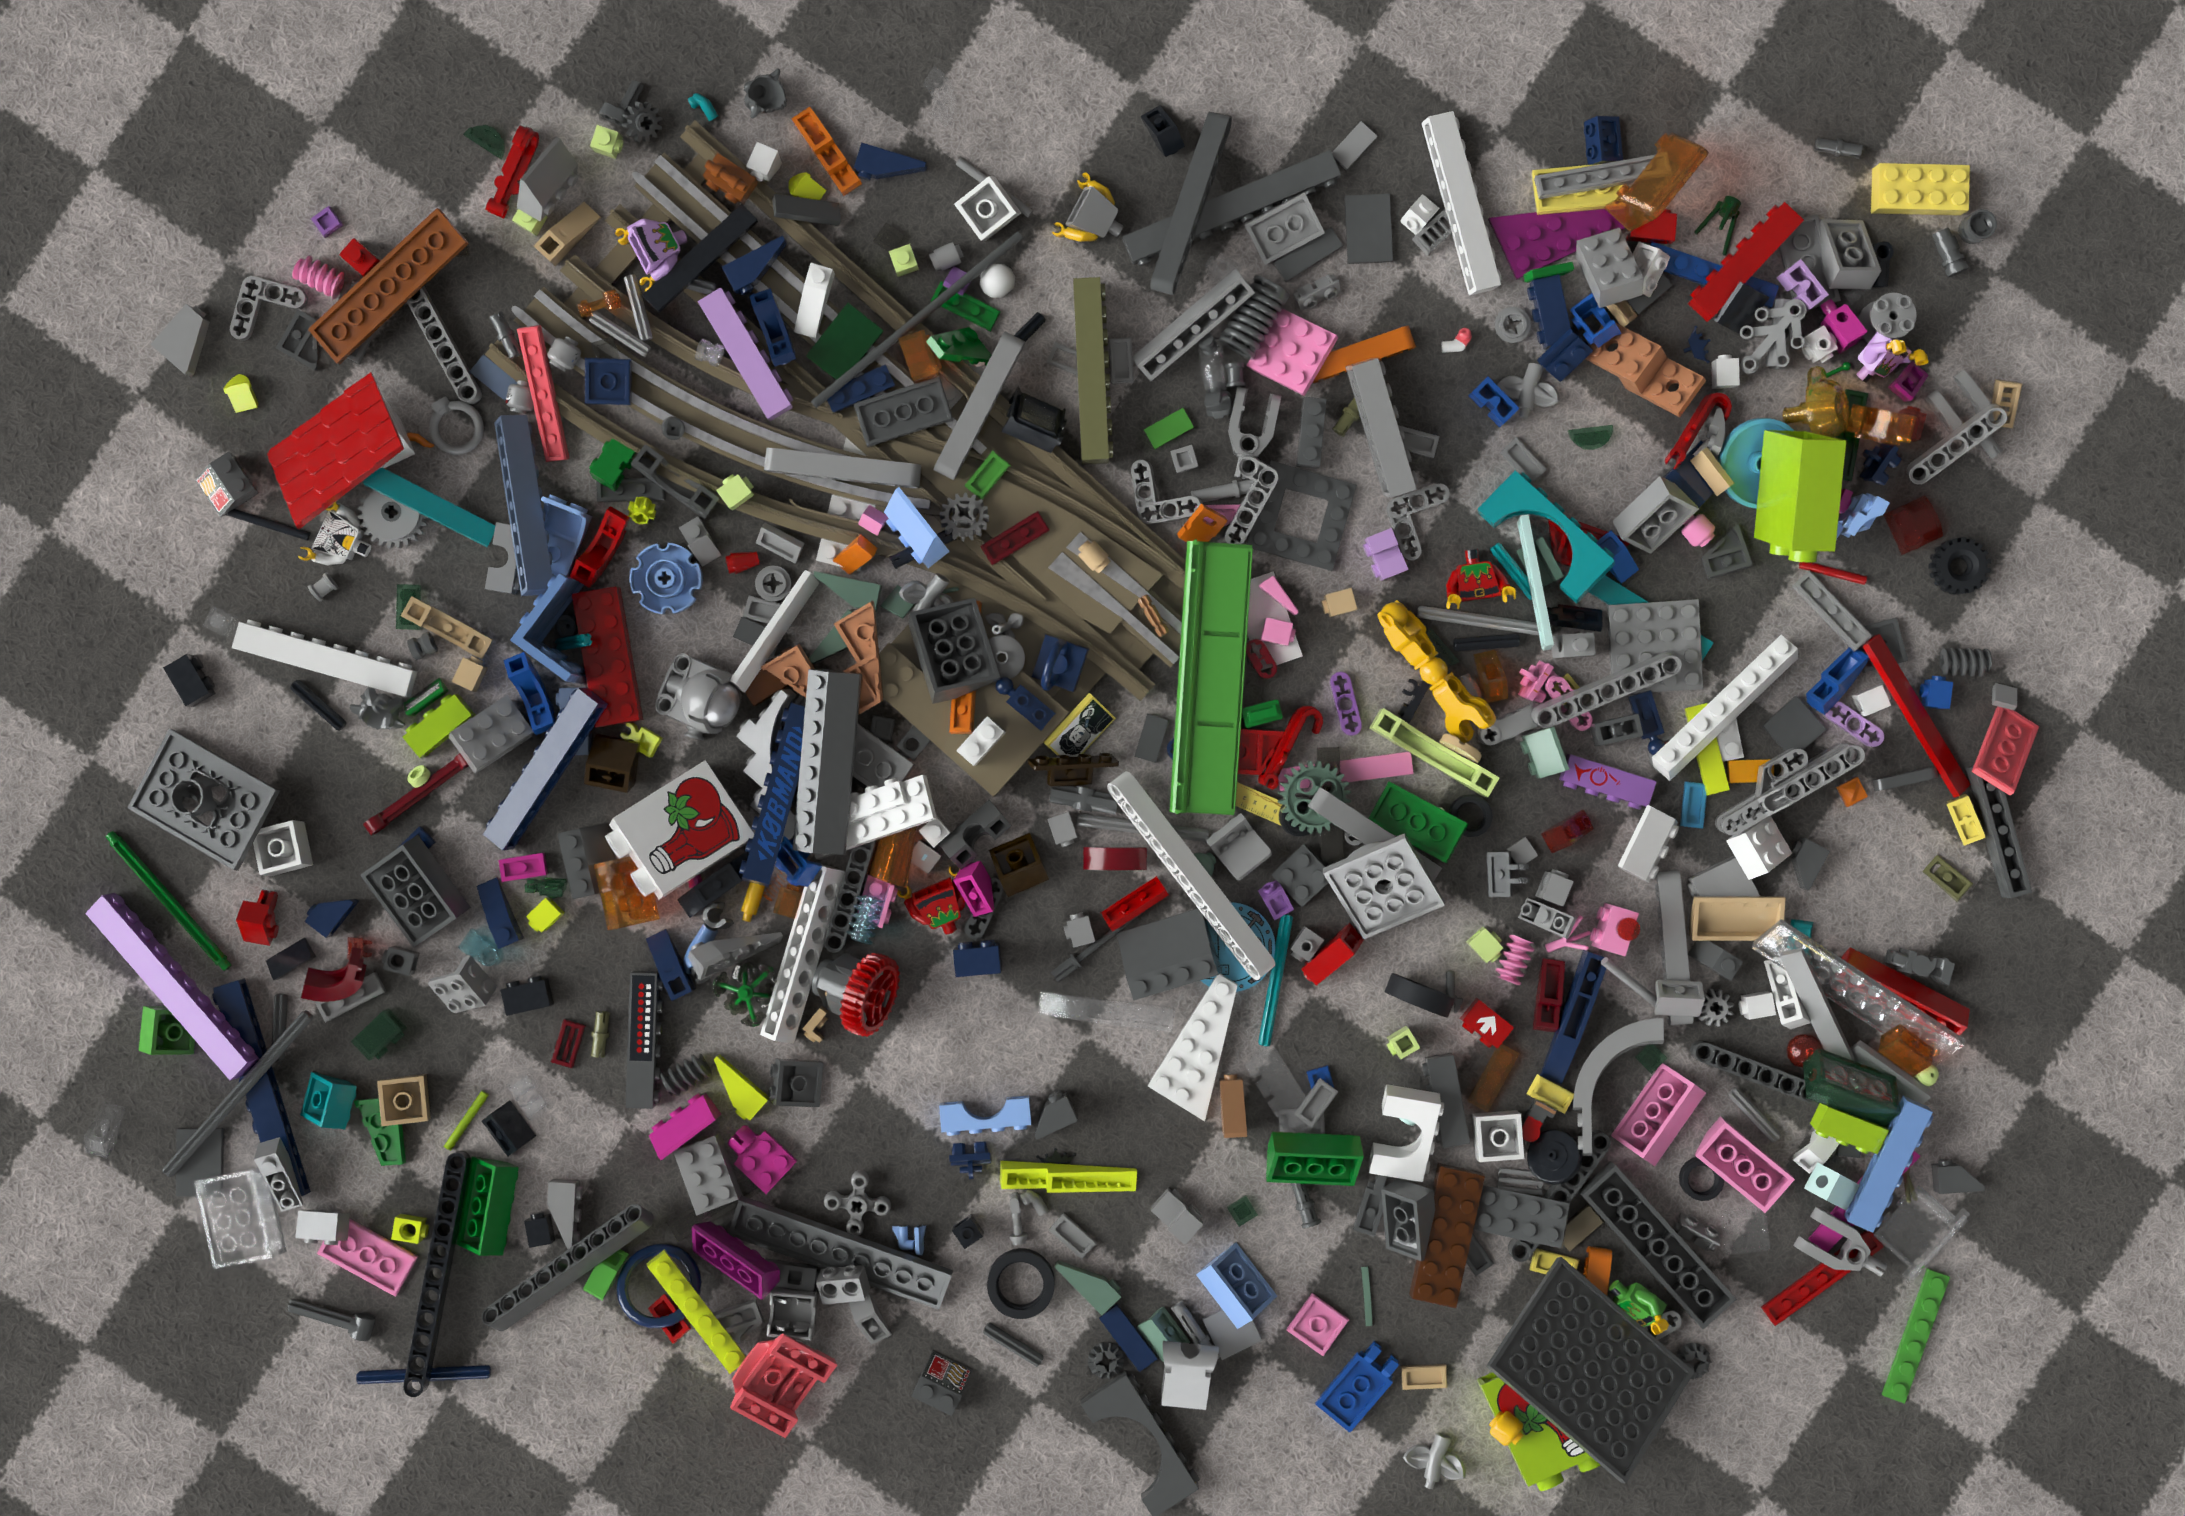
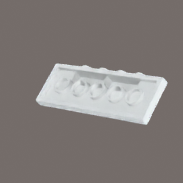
M920 775L903 782L898 781L896 778L889 779L884 782L885 786L880 788L876 785L865 788V793L863 794L851 793L846 850L937 819L927 776ZM815 854V858L821 860L835 854Z

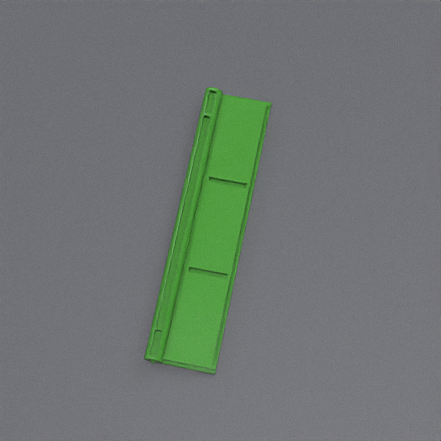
M1197 539L1187 541L1169 812L1176 814L1188 812L1234 815L1253 554L1252 545L1202 542Z

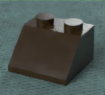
M1030 833L989 850L999 880L1008 897L1049 880Z

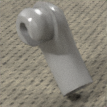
M1029 1189L1020 1195L1024 1205H1028L1030 1202L1033 1204L1039 1217L1049 1211L1042 1197L1036 1192Z

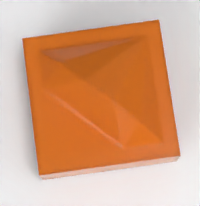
M1854 777L1836 787L1846 807L1868 797L1858 777Z

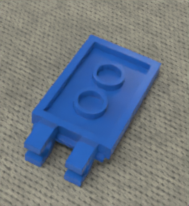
M1375 1341L1372 1342L1365 1353L1361 1350L1360 1353L1357 1352L1315 1402L1316 1406L1348 1432H1351L1390 1387L1393 1383L1391 1379L1393 1377L1392 1373L1399 1366V1361L1393 1355L1387 1359L1383 1366L1374 1361L1382 1351L1380 1349L1381 1346Z

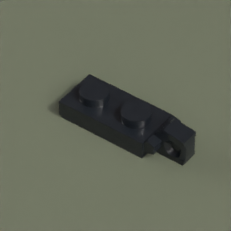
M1558 604L1557 607H1547L1551 625L1598 632L1602 630L1603 617L1602 610L1562 604Z

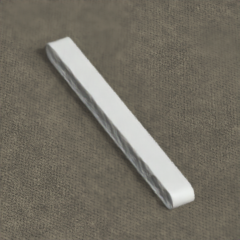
M1125 771L1107 785L1111 796L1243 968L1255 980L1263 977L1275 966L1273 957L1135 777Z

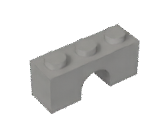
M496 522L492 544L506 549L508 561L500 568L488 567L485 589L516 595L517 590H520L511 527L509 524Z

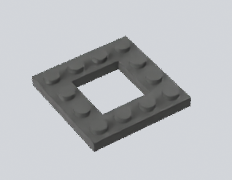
M1270 460L1269 465L1278 472V481L1250 530L1246 545H1252L1254 550L1332 571L1357 485ZM1267 471L1264 482H1272L1275 478L1274 473ZM1286 489L1328 501L1317 543L1274 531ZM1262 492L1259 498V502L1262 501L1264 497Z

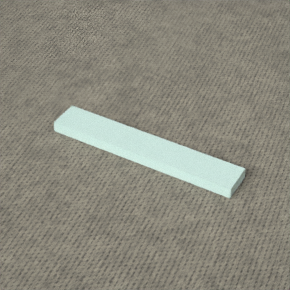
M1529 514L1521 515L1517 525L1541 648L1543 651L1550 650L1554 642Z

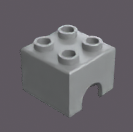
M774 1287L770 1291L769 1304H771L766 1337L777 1338L783 1333L792 1339L812 1341L816 1328L818 1289L812 1292Z

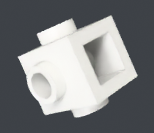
M1824 325L1804 337L1805 344L1802 351L1805 357L1811 360L1812 363L1818 360L1821 363L1827 361L1834 356L1832 352L1838 349L1835 336L1828 332Z

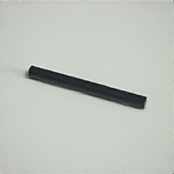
M233 509L226 514V516L307 541L311 532L237 509Z

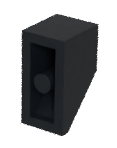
M1160 105L1141 116L1155 144L1165 157L1175 154L1178 150L1185 147L1176 124Z

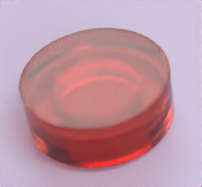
M1622 918L1616 925V933L1621 939L1631 941L1638 937L1640 925L1635 919Z

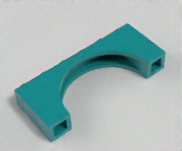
M1515 470L1477 509L1478 514L1494 529L1509 518L1527 514L1545 517L1557 524L1567 535L1573 552L1570 570L1560 584V589L1577 604L1615 565V560L1613 559L1615 556L1606 547L1603 549L1596 544L1598 540L1591 533L1585 534L1580 529L1581 525L1576 519L1566 517L1563 514L1565 510L1558 503L1554 502L1552 504L1547 499L1548 495L1540 487L1534 488L1530 484L1532 480L1525 473L1519 474Z

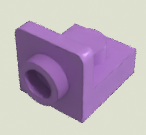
M1277 880L1266 883L1258 890L1274 920L1294 910L1284 889Z

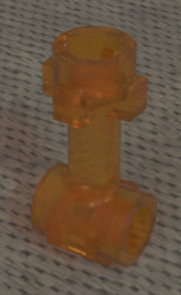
M614 289L602 293L604 297L590 303H588L587 299L582 300L581 303L577 304L581 317L592 316V311L607 307L608 311L621 308L620 303L622 301L619 293H616Z

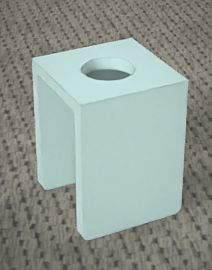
M1817 1162L1804 1189L1847 1210L1860 1185Z

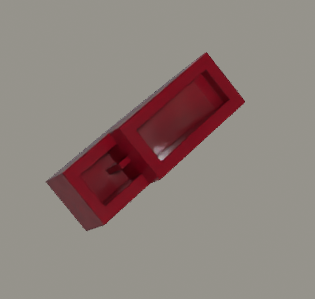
M1542 959L1535 1002L1533 1030L1554 1033L1558 1030L1560 1006L1562 1005L1565 961Z

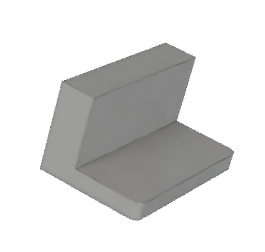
M1656 981L1657 1002L1654 1009L1656 1015L1700 1016L1705 1001L1702 982Z

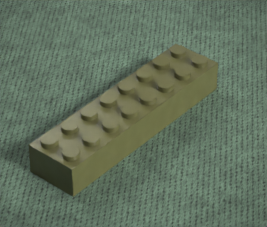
M1100 277L1073 278L1082 465L1109 464V458H1113V442H1108V436L1112 435V419H1107V413H1111V397H1106V391H1110V376L1105 374V368H1109L1108 351H1104V346H1108L1107 329H1103V323H1107L1106 306H1102L1101 301H1105L1106 297L1105 283L1100 282Z

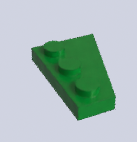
M970 327L932 335L926 341L937 357L942 360L960 362L964 359L969 360L970 364L976 365L979 362H984L986 366L992 356L978 338L977 333Z
M379 1098L354 1100L356 1108L359 1107L363 1116L362 1122L365 1127L367 1126L371 1135V1143L381 1166L406 1163L402 1124L381 1126Z

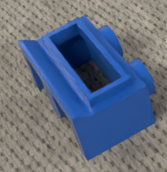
M1592 293L1570 309L1574 316L1571 321L1578 330L1584 329L1585 333L1582 335L1590 345L1594 343L1599 348L1614 336L1621 334L1614 320L1610 319L1606 310L1599 308ZM1592 314L1604 327L1596 334L1593 333L1584 321Z
M785 836L783 837L775 866L788 875L786 879L790 884L808 887L822 868L821 863L807 860L810 853L793 850V839L789 840ZM789 857H791L793 861L797 864V866L799 867L798 869L791 862Z

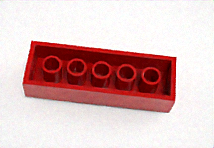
M615 586L572 594L579 635L589 633L592 636L590 638L592 644L581 647L587 685L591 691L608 703L597 720L595 727L601 728L644 720L621 588Z

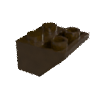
M596 734L586 762L584 784L628 793L636 784L640 742Z

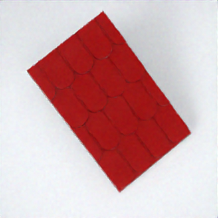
M371 372L344 390L341 396L323 407L317 415L293 430L290 436L272 447L267 453L291 517L298 529H301L380 467L386 468L415 454L400 417L381 394L375 377Z

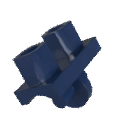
M1881 443L1879 447L1875 446L1872 451L1865 449L1862 453L1866 458L1863 463L1865 468L1859 477L1878 485H1885L1889 479V475L1884 472L1887 465L1890 468H1895L1902 460L1897 454L1899 448L1895 445L1889 446Z
M975 1142L974 1154H966L965 1143H954L952 1155H949L951 1166L968 1165L960 1167V1173H968L969 1179H974L975 1172H982V1165H973L991 1164V1155L988 1153L986 1142Z

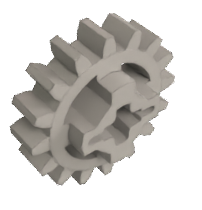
M964 493L961 498L958 494H955V500L947 498L948 505L942 504L943 512H940L941 527L945 528L946 535L952 532L954 540L961 536V541L964 542L965 537L969 536L972 541L974 534L981 536V529H987L986 522H989L988 507L984 506L982 499L976 501L975 494L971 498H968L967 493ZM951 512H952V513H953V516H952V520L950 521L949 516H950V514H951ZM977 514L980 516L978 522H976Z

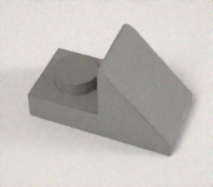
M699 517L679 527L689 544V549L702 567L722 556Z

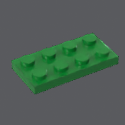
M1388 781L1368 818L1395 836L1405 833L1411 845L1446 864L1468 826V823Z

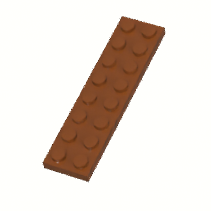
M436 208L308 330L337 364H341L469 244L468 241L446 215Z

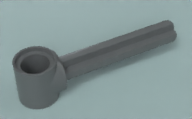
M291 1299L288 1304L289 1312L348 1329L350 1337L355 1340L369 1341L376 1320L374 1315L359 1312L354 1314V1316H349L296 1299Z

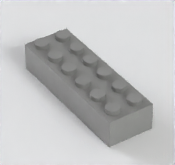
M1370 358L1345 366L1383 495L1392 498L1417 490L1415 484L1418 483L1415 471L1410 469L1411 455L1409 450L1405 449L1403 445L1405 434L1402 427L1398 428L1396 419L1399 418L1396 406L1391 404L1390 397L1393 395L1389 383L1386 384L1383 375L1386 374L1383 362H1379L1378 358Z

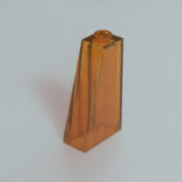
M917 826L878 839L867 874L886 883L907 888Z

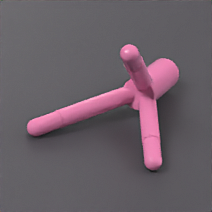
M1581 915L1576 919L1570 935L1583 919ZM1587 931L1570 938L1568 937V939L1561 938L1545 944L1546 950L1550 953L1565 946L1588 950V946L1571 942L1589 936L1591 932Z

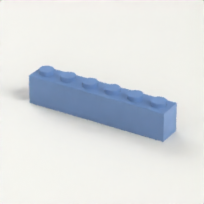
M1902 1096L1887 1127L1889 1132L1878 1155L1874 1153L1859 1183L1860 1186L1844 1213L1848 1222L1872 1233L1876 1227L1878 1228L1883 1220L1882 1214L1885 1208L1891 1205L1893 1200L1892 1194L1895 1188H1898L1902 1183V1173L1905 1167L1908 1168L1912 1163V1153L1915 1147L1918 1148L1923 1140L1922 1133L1925 1127L1928 1128L1933 1120V1112L1928 1106Z

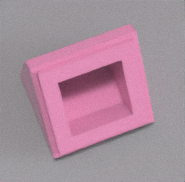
M869 505L863 512L858 525L878 536L888 517Z

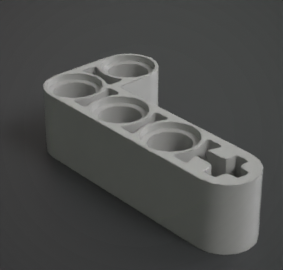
M1251 455L1243 456L1238 463L1239 472L1252 480L1253 483L1226 530L1225 540L1228 544L1244 543L1278 481V472L1274 467ZM1244 461H1253L1255 468L1251 472L1244 471L1242 468ZM1265 471L1274 473L1275 478L1272 482L1267 483L1262 480L1261 476ZM1254 491H1260L1264 495L1263 500L1254 502L1250 497ZM1250 511L1253 515L1251 521L1243 522L1240 519L1241 512ZM1235 522L1247 528L1246 531L1241 528L1239 532L1240 540H1231L1230 532L1235 533L1238 525H1234Z

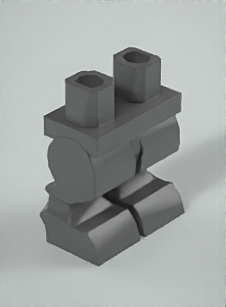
M1900 948L1899 952L1888 949L1884 960L1886 963L1895 965V970L1923 977L1929 975L1935 982L1950 985L1955 966L1948 958L1936 955H1920L1915 951Z

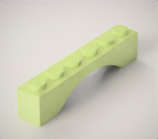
M1384 708L1379 710L1369 729L1483 797H1489L1499 780L1498 776L1444 747Z

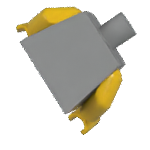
M1083 173L1082 176L1088 180L1085 183L1077 180L1079 187L1083 191L1065 224L1068 227L1065 228L1060 222H1056L1054 225L1061 227V232H1052V234L1059 238L1065 235V238L1078 242L1095 241L1097 238H1104L1107 232L1118 236L1123 225L1114 220L1118 213V208L1115 207V201L1110 190L1095 180L1091 181L1088 173Z

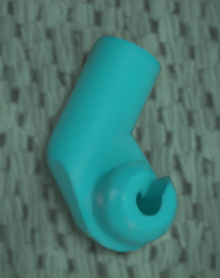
M695 93L693 94L694 96L688 98V102L693 109L698 106L702 108L708 121L719 116L710 100L701 94Z

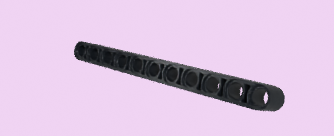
M457 1151L450 1154L445 1164L403 1384V1390L409 1397H417L425 1392L430 1382L471 1164V1157L465 1151ZM456 1156H460L463 1159L462 1167L455 1165L454 1159ZM452 1178L459 1182L457 1190L453 1189L450 1185ZM448 1200L452 1201L455 1205L453 1212L448 1211L446 1208ZM443 1223H447L450 1226L449 1234L442 1231ZM439 1245L445 1247V1256L438 1254L437 1248ZM434 1268H439L441 1270V1278H436L434 1276ZM430 1290H433L437 1293V1301L430 1299ZM425 1313L432 1314L433 1323L425 1320ZM421 1335H425L428 1337V1345H423L421 1343ZM417 1357H420L424 1360V1368H421L417 1365ZM413 1380H417L420 1383V1390L413 1388Z

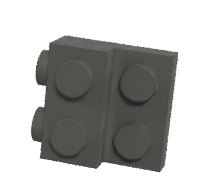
M775 1058V1064L772 1063L770 1067V1076L774 1077L773 1086H769L768 1098L772 1100L771 1103L776 1106L820 1107L824 1063L821 1061Z

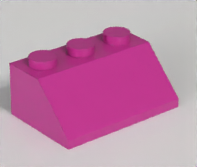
M697 1093L688 1100L690 1105L682 1109L680 1106L669 1115L672 1118L666 1123L661 1120L651 1127L653 1132L648 1136L660 1160L667 1157L721 1115V1112L707 1093L702 1096Z

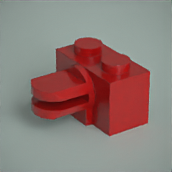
M262 889L257 903L243 900L236 918L243 941L270 946L273 938L277 937L279 926L276 924L274 913L278 899L277 892L271 891L269 893L268 890Z

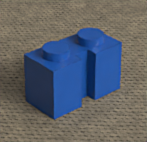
M1489 377L1484 379L1468 395L1480 408L1486 405L1490 409L1487 415L1499 428L1520 409Z

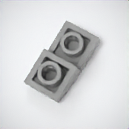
M1718 407L1714 416L1709 415L1705 425L1709 429L1706 438L1710 439L1707 448L1711 449L1710 452L1716 460L1725 437L1724 414L1722 409Z

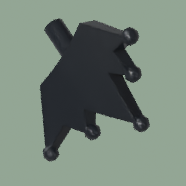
M1054 1148L1051 1158L1047 1153L1045 1158H1041L1039 1155L1036 1158H1039L1042 1163L1069 1164L1072 1158L1076 1156V1153L1068 1157L1067 1153L1064 1152V1155L1061 1156L1057 1148Z

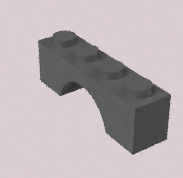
M645 444L632 461L631 466L705 519L716 505L719 497L701 484L689 479L684 481L697 489L696 492L657 474L656 469L660 463L664 466H667L669 463L663 456ZM647 453L648 455L656 459V461L653 462L650 459L644 457L643 455ZM671 471L672 473H674L676 476H678V477L680 478V475H679V474H677V473Z

